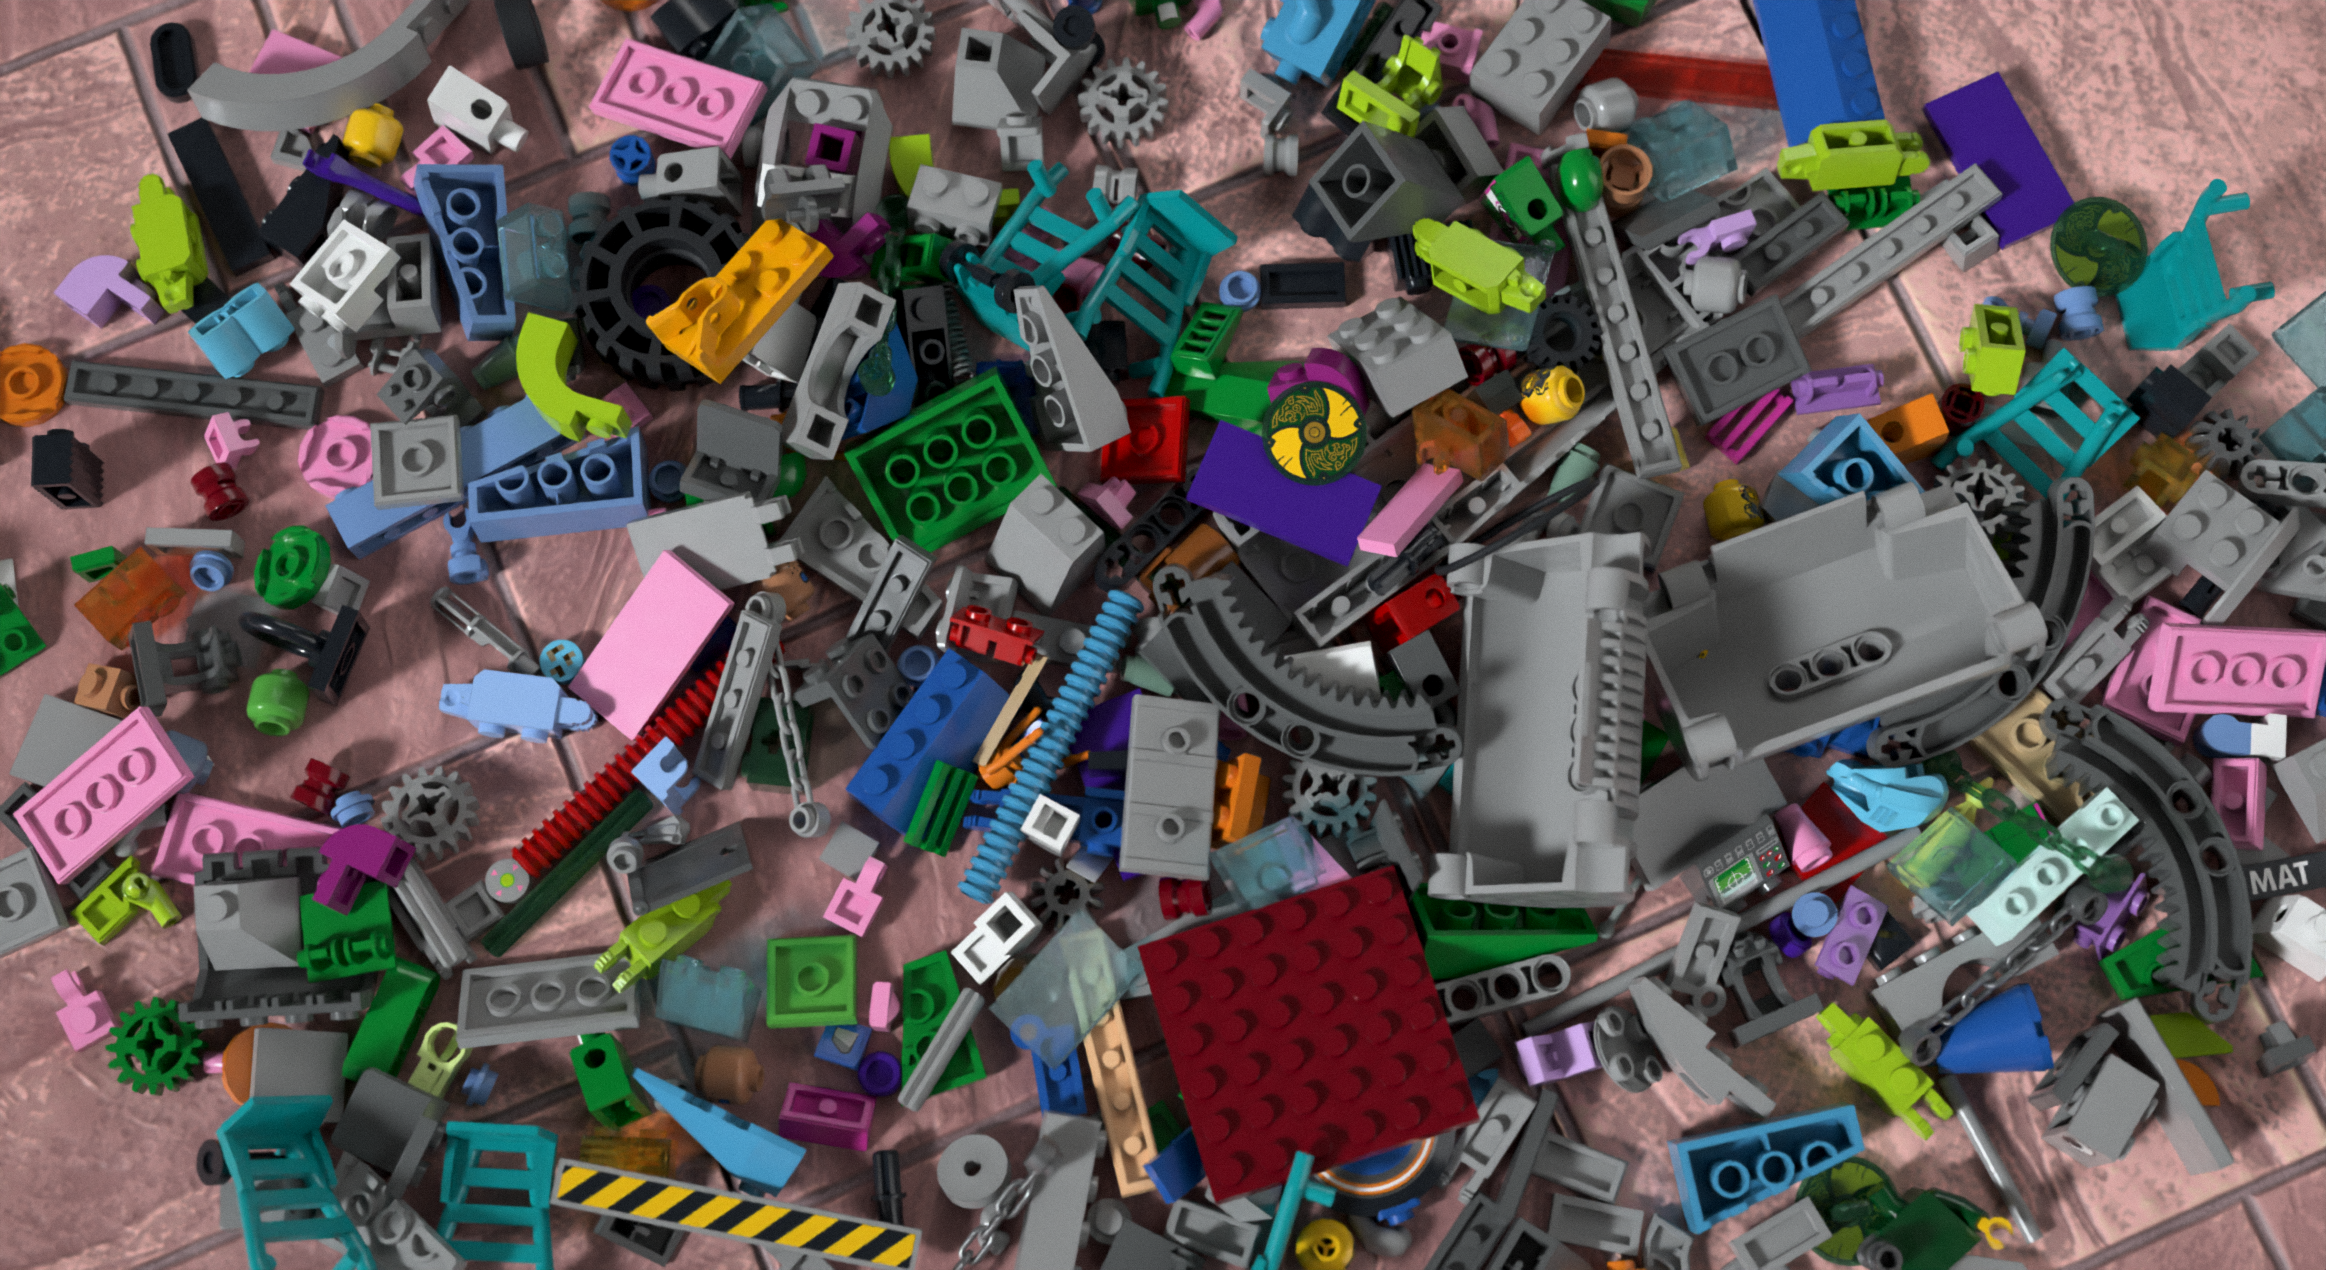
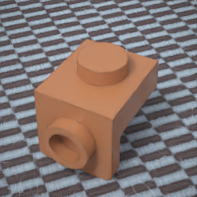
M89 663L85 674L79 681L78 692L73 704L94 711L114 714L125 719L141 706L136 676L123 669Z

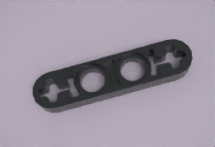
M1194 468L1187 472L1185 482H1177L1099 557L1094 579L1101 590L1106 593L1116 589L1121 591L1127 590L1140 577V573L1166 547L1176 543L1209 511V509L1194 503L1190 505L1186 500L1199 468ZM1166 508H1175L1181 512L1184 520L1179 525H1168L1161 519L1160 513ZM1140 535L1148 536L1153 540L1155 548L1149 553H1140L1132 546V539ZM1125 555L1129 561L1124 565L1121 577L1118 575H1114L1111 578L1106 576L1108 567L1115 569L1122 563Z

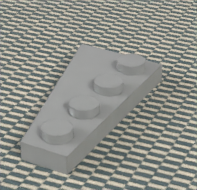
M825 476L780 540L800 536L805 553L799 555L796 561L863 604L891 546ZM926 583L922 587L901 628L918 640L922 638L944 606L941 599Z
M343 1152L335 1169L338 1185L331 1190L370 1249L378 1270H465L468 1262L402 1198L400 1200L385 1193L384 1190L387 1183L367 1163L348 1152ZM317 1208L312 1219L326 1217L322 1210ZM340 1238L317 1239V1241L343 1255L347 1252Z

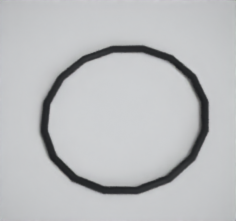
M1592 476L1576 482L1497 524L1468 543L1482 544L1529 515L1576 492L1531 522L1448 565L1447 556L1435 567L1436 575L1442 576L1463 568L1538 528L1589 495L1600 485V480Z

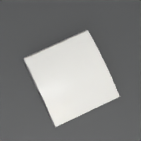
M2138 485L2095 517L2094 549L2090 569L2113 598L2126 595L2133 604L2173 574L2172 571L2163 567L2141 551L2167 515Z
M1371 641L1284 656V660L1290 656L1294 658L1291 669L1294 672L1306 666L1308 668L1307 680L1312 681L1319 674L1323 675V687L1326 689L1334 681H1338L1341 694H1345L1352 685L1356 688L1357 698H1362L1367 689H1372L1375 700H1380L1382 696ZM1298 725L1302 744L1311 743L1314 740L1311 729L1307 726Z

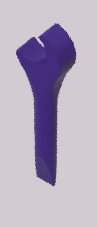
M312 149L308 150L303 165L315 175L360 189L412 214L424 217L417 197L362 172L337 154L331 153L330 158H325L315 153Z

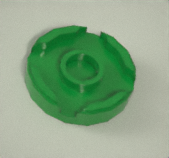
M304 525L289 526L276 533L271 538L275 542L269 550L264 548L257 559L254 571L255 589L258 595L264 598L265 602L280 610H293L306 604L318 593L328 575L331 563L330 547L324 536Z

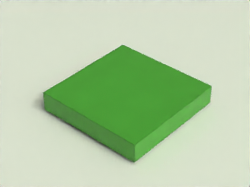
M856 935L767 939V1026L769 1029L858 1024Z

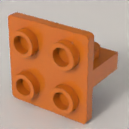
M1244 753L1227 762L1218 759L1215 776L1211 848L1250 861L1257 856L1271 780L1267 776L1258 774L1261 758Z

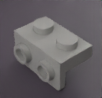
M920 164L907 204L909 228L916 230L920 234L935 233L956 240H964L974 246L977 244L990 246L992 239L991 227L1002 195V183Z
M956 565L954 575L950 578L946 587L947 604L944 616L938 622L936 629L937 647L943 652L950 648L968 661L1000 665L1001 660L994 658L997 642L990 641L989 650L986 655L956 647V642L950 641L949 636L952 626L957 623L950 622L949 620L958 610L968 605L982 606L990 609L993 616L1003 619L1010 618L1019 583L1011 577L973 573L966 566Z

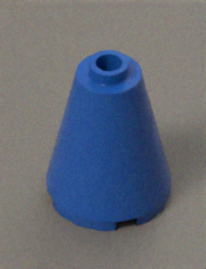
M2029 983L2016 984L1979 1003L1957 1024L1950 1026L1939 1037L1941 1040L1939 1054L1927 1066H1937L1939 1074L2045 1072V1070L2053 1069L2054 1063L2048 1037L2044 1035L2041 1024L2043 1020ZM1938 1024L1929 1030L1934 1033L1942 1025Z

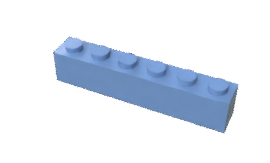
M526 394L525 399L512 406L505 405L494 409L487 416L488 419L475 426L460 428L464 501L378 510L374 506L372 480L359 488L350 487L341 491L335 496L333 502L325 506L347 548L360 560L446 514L447 511L450 512L468 502L469 482L523 465L524 468L536 465L546 460L545 457L559 453L578 443V441L572 440L553 429L538 413Z

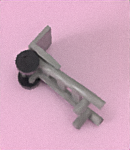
M986 0L1032 37L1029 40L1038 52L1046 56V61L1051 65L1032 90L1041 109L1048 116L1081 83L1084 72L1091 71L1095 66L1099 67L1105 59L1106 47L1102 37L1096 32L1093 16L1087 9L1081 6L1071 5L1064 7L1057 13L1052 22L1028 0Z

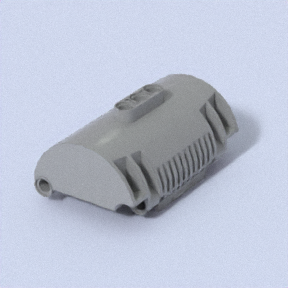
M1909 481L1876 493L1868 501H1866L1864 492L1860 491L1711 546V554L1708 555L1707 560L1702 562L1694 560L1658 573L1660 589L1649 593V597L1643 602V616L1647 619L1645 684L1675 752L1689 775L1697 782L1708 779L1710 775L1709 768L1724 765L1728 769L1734 770L2005 671L2012 664V657L2018 656L2025 661L2038 659L2045 653L2048 638L2047 628L2039 609L2031 601L2024 602L1968 503L1961 504L1949 483L1920 494L1914 483ZM1708 650L1705 658H1696L1702 651ZM1869 658L1879 659L1876 661H1866ZM1828 673H1835V674H1837L1836 676H1831V677H1830V676H1824L1825 674H1828ZM1787 688L1796 689L1790 692L1782 691Z
M1590 532L1508 544L1478 561L1447 574V586L1451 588V593L1464 597L1459 677L1460 693L1458 694L1456 727L1462 736L1463 748L1460 757L1454 762L1449 854L1435 853L1430 855L1428 896L1476 903L1543 908L1608 907L1623 905L1635 900V890L1628 885L1630 860L1637 856V845L1632 839L1634 821L1638 819L1642 752L1647 619L1643 616V602L1649 597V584L1643 577V561L1651 554L1650 539L1643 532L1619 535ZM1474 543L1452 544L1449 546L1448 565L1486 546Z

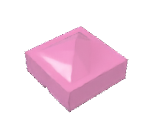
M875 981L872 987L869 1025L874 1031L891 1032V1025L899 1012V999L894 993V986L889 982Z

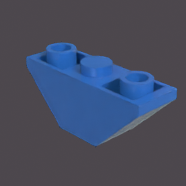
M889 318L881 340L866 352L852 375L845 397V414L849 421L841 441L869 432L909 415L918 377L898 325L892 318Z

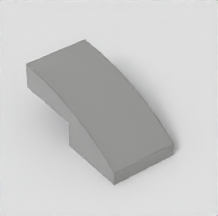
M2229 323L2178 370L2212 397L2260 353Z

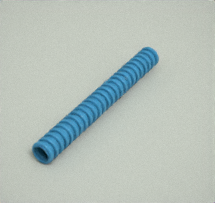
M1117 589L1110 590L1108 593L1109 602L1102 604L1101 607L1104 612L1103 614H1097L1095 618L1098 622L1097 626H1091L1089 630L1090 634H1092L1091 637H1087L1083 641L1084 646H1086L1085 649L1078 651V662L1074 661L1070 666L1073 670L1072 674L1068 673L1064 678L1067 682L1066 686H1060L1058 690L1061 694L1060 697L1054 698L1052 704L1055 706L1054 709L1047 711V722H1042L1039 726L1044 730V734L1035 740L1036 744L1034 747L1029 746L1027 749L1029 757L1028 759H1022V771H1016L1014 775L1017 778L1016 782L1009 784L1008 789L1011 792L1009 795L1003 796L1004 806L996 809L995 813L998 817L996 820L992 819L990 821L991 831L984 833V844H978L976 848L979 852L978 856H973L970 860L973 866L971 869H965L963 874L966 876L964 882L959 881L957 885L960 892L985 905L993 904L995 900L992 897L994 891H1000L1001 886L998 883L1000 879H1006L1008 875L1005 872L1006 867H1012L1014 863L1011 859L1013 854L1018 855L1020 849L1017 847L1019 842L1023 843L1027 838L1021 832L1024 822L1039 795L1050 793L1052 789L1049 786L1050 782H1054L1058 778L1055 773L1056 770L1062 769L1064 763L1061 761L1062 758L1069 756V745H1074L1077 741L1074 737L1075 733H1081L1083 729L1082 725H1080L1081 721H1087L1089 717L1087 710L1093 709L1095 706L1094 696L1099 697L1101 694L1099 686L1106 684L1108 680L1105 676L1106 673H1111L1114 669L1111 664L1112 661H1117L1120 657L1117 651L1125 647L1126 642L1124 638L1130 637L1132 634L1130 626L1136 625L1138 622L1136 614L1142 613L1144 610L1142 602L1129 593Z

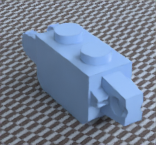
M484 669L474 676L473 683L443 684L439 701V710L441 712L467 719L475 728H479V734L495 738H503L505 732L521 734V739L525 741L547 743L548 737L561 739L563 730L589 732L590 729L593 730V727L597 726L596 723L598 722L596 711L586 701L583 702L581 699L578 701L575 698H569L555 679L550 677Z

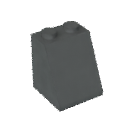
M1364 120L1308 181L1347 239L1354 243L1413 233L1415 221L1417 222L1419 219H1423V217L1425 219L1429 217L1434 222L1443 223L1465 200L1422 140Z

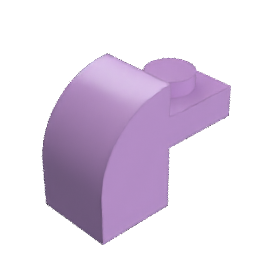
M111 255L95 256L79 263L54 291V294L70 309L100 329L103 328L122 303L154 325L165 312L154 301L158 294L140 281L139 272L125 259Z
M1595 1021L1581 1023L1552 1034L1533 1036L1517 1041L1516 1045L1519 1051L1517 1056L1518 1065L1522 1074L1527 1078L1529 1086L1539 1087L1603 1068L1594 1043Z

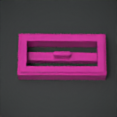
M1777 388L1765 394L1724 441L1718 435L1745 405L1723 415L1706 434L1705 439L1738 465L1791 406L1794 400L1788 395L1784 397L1779 393L1780 389ZM1773 401L1777 407L1736 452L1730 446L1765 407Z

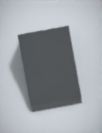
M602 1215L593 1232L665 1268L685 1231Z

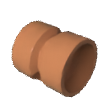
M1620 144L1611 147L1600 159L1604 182L1602 195L1608 216L1622 217L1640 207L1652 178L1653 166L1649 157L1641 149L1633 145Z

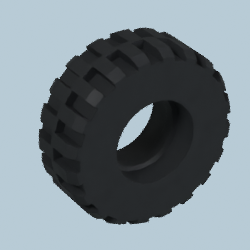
M673 195L671 200L660 201L659 196L645 198L643 200L644 204L633 208L628 204L617 210L618 216L610 222L604 220L594 230L597 235L592 242H585L579 256L583 264L574 268L572 280L577 290L572 296L573 305L580 319V325L601 360L605 364L609 363L615 373L626 380L636 378L642 387L656 390L659 384L667 385L670 391H684L687 384L697 383L699 387L713 383L712 378L669 351L647 326L646 319L636 313L633 305V292L640 287L650 274L669 265L682 264L693 266L704 271L708 277H716L750 239L748 233L742 232L739 222L730 214L722 213L720 215L716 205L704 200L694 204L690 202L688 196Z

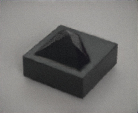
M1888 910L1866 957L1877 972L1883 970L1915 944Z

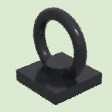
M345 605L341 606L331 632L323 629L319 635L287 621L257 612H244L238 620L239 626L255 638L289 653L309 659L308 665L315 669L307 686L320 701L336 707L370 629V626L359 610Z

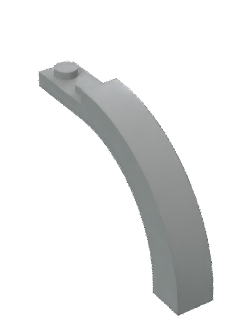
M414 0L383 33L370 43L339 60L309 70L283 74H257L234 70L214 62L187 91L203 119L236 129L285 131L318 126L352 115L358 108H369L375 103L384 100L418 76L432 62L426 48L437 39L440 33L462 12L470 1Z

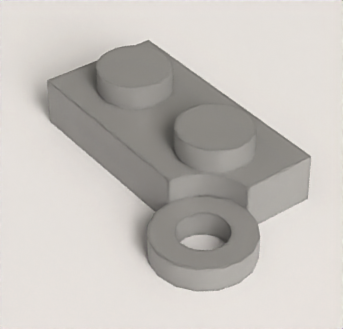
M1695 901L1664 983L1670 989L1690 994L1691 1006L1699 1010L1706 1017H1711L1721 1012L1726 1005V992L1716 982L1741 917L1735 912ZM1707 992H1714V1001L1709 1005H1702V996Z

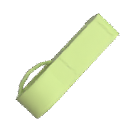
M438 1023L428 1030L423 1044L416 1054L421 1057V1060L407 1083L441 1099L444 1098L461 1066L469 1058L473 1049H461L458 1056L448 1062L458 1047L456 1041L457 1023ZM445 1028L454 1029V1035L448 1046L438 1057L434 1050L436 1036Z

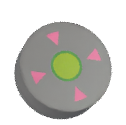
M502 859L495 862L489 868L485 878V885L488 893L497 901L503 904H516L525 899L531 891L532 877L515 859Z

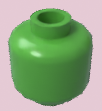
M274 669L271 673L262 674L252 683L246 708L247 717L254 724L255 728L263 734L270 736L288 735L290 731L298 729L304 722L309 701V688L303 681L298 679L296 673L287 669Z

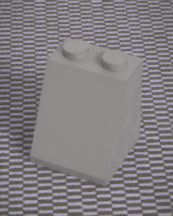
M1040 474L1010 503L985 561L1000 576L1014 578L1019 583L1017 592L1042 616L1049 617L1095 572L1097 560L1105 552L1104 532L1048 479Z

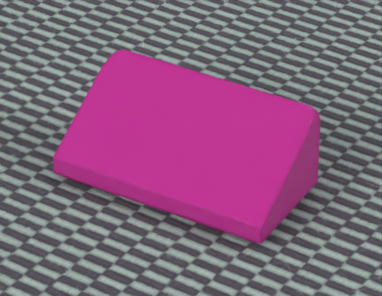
M789 1082L779 1115V1135L787 1139L866 1151L869 1144L877 1097Z

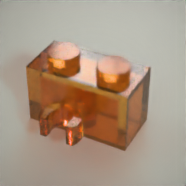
M1447 388L1412 408L1416 446H1418L1416 449L1417 464L1422 465L1428 459L1435 458L1433 460L1435 474L1440 475L1452 465L1482 482L1510 457L1507 420Z
M140 546L77 601L74 606L109 643L123 651L127 646L130 647L128 635L133 623L151 621L153 624L160 617L168 616L177 609L181 602L180 599L188 592L154 556Z

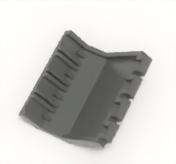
M322 846L288 848L287 866H283L281 849L244 851L242 855L243 869H239L237 852L206 853L202 858L203 871L194 872L195 886L212 881L300 877L302 896L316 892L318 879L327 870L330 863H327L326 856L319 853ZM367 876L364 884L375 882L376 879ZM198 936V978L193 999L178 1004L179 1022L195 1021V1029L222 1027L224 1026L223 1019L240 1018V1026L268 1024V1016L285 1015L286 1023L309 1022L314 1020L313 1014L330 1013L331 1020L359 1018L358 1011L371 1007L379 971L313 984L308 982L307 967L292 966L215 971Z

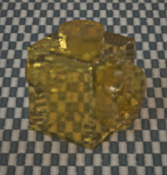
M2161 432L2151 445L2143 441L2133 453L2128 462L2134 467L2122 486L2130 491L2138 485L2159 508L2167 500L2176 504L2198 476L2196 472L2191 470L2198 456Z

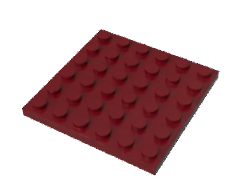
M1394 865L1137 946L1216 1206L1287 1184L1297 1151L1315 1157L1309 1176L1480 1122V1116Z

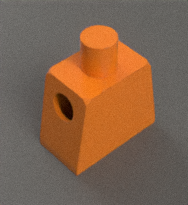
M1933 393L1867 420L1868 424L1903 465L1937 454L1943 448L1949 434L1948 427ZM1884 439H1889V440L1893 441L1894 443L1887 442V441L1884 440Z

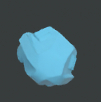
M1842 759L1826 770L1827 775L1833 777L1835 781L1831 789L1862 822L1879 832L1926 824L1942 812L1948 799L1949 790L1946 779L1939 773L1925 775L1923 764L1912 763L1900 767H1886L1880 764L1864 766L1852 759Z

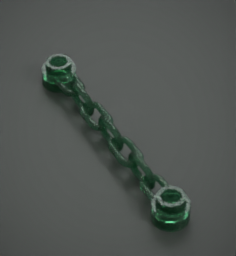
M891 194L882 198L876 207L877 214L881 215L892 227L889 231L899 233L898 239L894 234L889 235V231L883 236L886 239L884 245L887 247L886 259L880 263L878 272V286L882 289L883 294L893 298V289L899 285L902 264L897 258L898 246L904 242L905 232L909 227L907 214L908 199L901 194ZM886 266L890 271L895 270L893 282L890 277L886 276L884 278ZM896 304L890 315L889 325H886L881 340L870 351L869 358L860 364L857 372L863 389L874 396H884L891 392L896 381V375L891 365L892 349L888 346L889 333L896 325Z
M1954 749L1921 761L1925 775L1941 774L1946 779L1948 786L1957 792L1970 794L1981 801L1983 807L1988 812L2003 821H2012L2025 829L2027 835L2033 841L2050 851L2057 850L2064 856L2072 859L2073 865L2088 875L2092 886L2099 891L2113 893L2123 891L2130 886L2133 879V871L2125 857L2118 854L2102 857L2088 847L2077 846L2063 838L2061 832L2055 826L2040 817H2031L2018 809L2015 802L1994 788H1986L1972 780L1971 774L1962 768V760ZM1960 775H1962V776L1965 777V778L1959 779L1957 783L1954 782V781H1956V780L1960 777ZM1998 798L2008 806L1999 811L1989 803L1994 802ZM2041 826L2054 834L2049 836L2047 841L2034 833L2039 831ZM2087 856L2095 860L2090 868L2080 862L2086 860Z

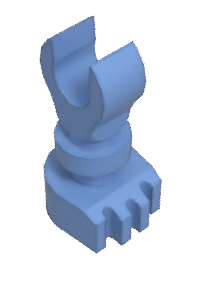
M1996 296L1986 297L1983 302L1984 305L2009 307L2003 299ZM2042 309L2036 320L2027 318L2029 313L2021 311L2019 319L2022 334L2028 336L2025 345L2042 350L2057 313Z
M465 508L466 523L460 528L454 527L453 518L448 511L443 518L444 527L453 541V544L450 546L452 559L448 561L449 580L451 583L458 585L485 581L490 576L488 563H486L485 559H481L480 555H476V544L472 542L475 532L469 523V510Z

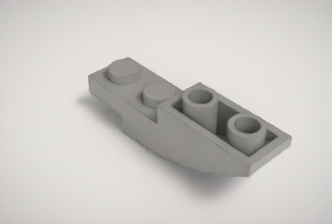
M1653 976L1649 979L1646 977L1634 978L1628 985L1629 991L1645 1031L1672 1071L1692 1092L1707 1105H1720L1725 1097H1727L1752 1118H1767L1776 1103L1766 1096L1769 1091L1768 1088L1748 1074L1743 1078L1731 1068L1733 1064L1731 1058L1713 1046L1709 1050L1706 1048L1716 1033L1705 1025L1708 1022V1018L1703 1013L1688 1004L1682 1007L1670 997L1673 991L1665 983Z

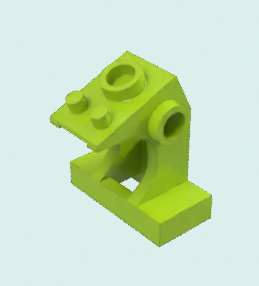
M1405 34L1399 54H1394L1388 59L1382 70L1384 78L1377 84H1374L1354 70L1343 79L1337 109L1359 123L1364 120L1414 138L1421 114L1419 111L1426 104L1428 106L1433 105L1443 90L1439 57L1441 52L1436 47L1431 49L1423 45L1424 41L1419 36L1413 39ZM1393 93H1396L1397 95H1399L1400 97H1402V98L1405 99V100H1404V101H1400L1399 99H1397L1396 97H1394L1392 94H1393Z

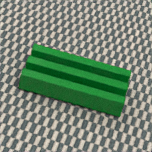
M936 760L903 841L917 848L919 847L928 852L946 857L978 776ZM950 774V777L947 781V784L940 799L938 797L940 795L947 775ZM931 814H933L934 816L929 825L925 838L922 839Z

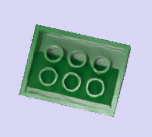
M997 366L912 409L909 415L878 427L847 443L844 451L847 461L892 542L900 535H904L930 553L1006 514L1010 503L1040 474L1057 487L1040 449Z

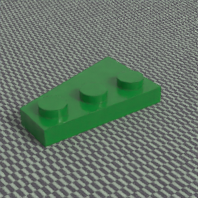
M2158 928L2097 962L2120 1001L2184 991L2176 987L2171 990L2166 989L2152 977L2154 972L2165 967L2156 961V956L2168 949L2157 944V940L2168 934V931ZM2251 957L2249 980L2263 977L2262 971L2254 958ZM2207 975L2206 983L2215 981ZM2232 981L2226 983L2217 982L2216 985L2232 983Z
M946 950L903 964L902 1090L960 996ZM971 1026L927 1099L988 1079Z

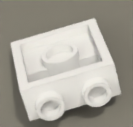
M343 220L292 280L290 285L302 295L298 302L310 313L318 318L321 316L339 332H343L348 327L357 333L362 325L372 317L374 311L383 301L374 289L389 275L391 269L401 257L387 245L348 221Z

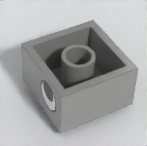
M2113 1054L2101 1057L2066 1104L2059 1106L2041 1139L2087 1168L2114 1163L2117 1159L2122 1161L2129 1154L2136 1139L2131 1134L2139 1120L2145 1122L2157 1105L2158 1099L2153 1096L2160 1084Z

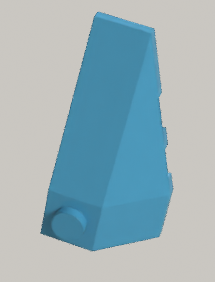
M634 1067L631 1076L731 1176L741 1180L737 1189L749 1195L763 1198L765 1193L777 1197L806 1152V1149L753 1123L736 1117L734 1114L699 1099L639 1068Z

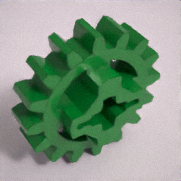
M153 997L150 1007L144 1002L137 1001L134 1003L136 1011L134 1015L123 1011L119 1014L124 1025L122 1028L110 1027L109 1032L117 1037V1041L105 1046L106 1051L116 1053L117 1056L108 1064L109 1069L123 1070L117 1079L119 1083L129 1085L133 1082L132 1091L144 1094L149 1089L151 1095L162 1096L164 1085L168 1090L178 1092L180 1091L179 1079L183 1078L192 1082L196 1079L190 1069L193 1064L203 1066V1059L197 1056L198 1050L208 1048L209 1042L198 1039V1035L206 1029H195V1023H191L192 1021L179 1022L178 1004L182 1002L171 999L166 1005L164 999ZM169 1018L179 1025L183 1036H178L173 1032V1023L169 1022ZM160 1040H163V1047L155 1049V1052L152 1053V1045H157L160 1043ZM132 1057H137L142 1062L141 1070L145 1071V1074L136 1068ZM180 1058L178 1063L172 1068V1065Z

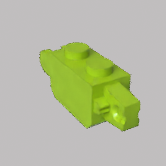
M1885 119L1820 124L1811 130L1807 143L1781 149L1779 160L1777 161V169L1780 178L1809 179L1812 191L1894 185L1897 176L1916 175L1917 173L1925 172L1928 166H1930V159L1926 152H1919L1921 147H1923V140L1919 133H1912V131L1910 133H1895L1892 124Z
M147 173L138 183L140 203L131 206L134 223L130 225V231L140 252V259L136 260V265L142 280L145 283H151L158 293L162 307L169 314L193 307V286L203 283L209 274L199 218L184 204L180 197L175 195L172 189L165 187L166 184L160 176Z
M1423 217V219L1415 221V225H1413V236L1417 239V242H1415V252L1417 256H1420V259L1424 258V261L1431 264L1433 285L1487 315L1501 313L1507 305L1531 314L1546 298L1545 285L1525 271L1524 257L1513 248L1503 247L1487 238L1480 230L1468 228L1457 221H1454L1449 227L1438 221L1434 222L1429 217L1427 219Z
M725 880L640 916L620 932L618 942L597 959L594 967L600 973H604L610 970L623 957L627 959L632 966L623 971L613 984V987L619 993L625 992L642 977L646 980L652 979L712 928L715 917L722 909L718 903L729 894L732 883L729 880Z
M1834 1002L1828 1004L1815 1017L1831 1034L1826 1042L1832 1048L1828 1053L1833 1061L1886 1114L1892 1118L1899 1116L1913 1132L1926 1141L1934 1132L1930 1124L1911 1107L1918 1099L1940 1119L1947 1121L1953 1115V1110L1931 1088L1934 1082L1917 1065L1902 1054L1900 1047L1870 1017L1863 1019L1856 1012L1848 1017Z

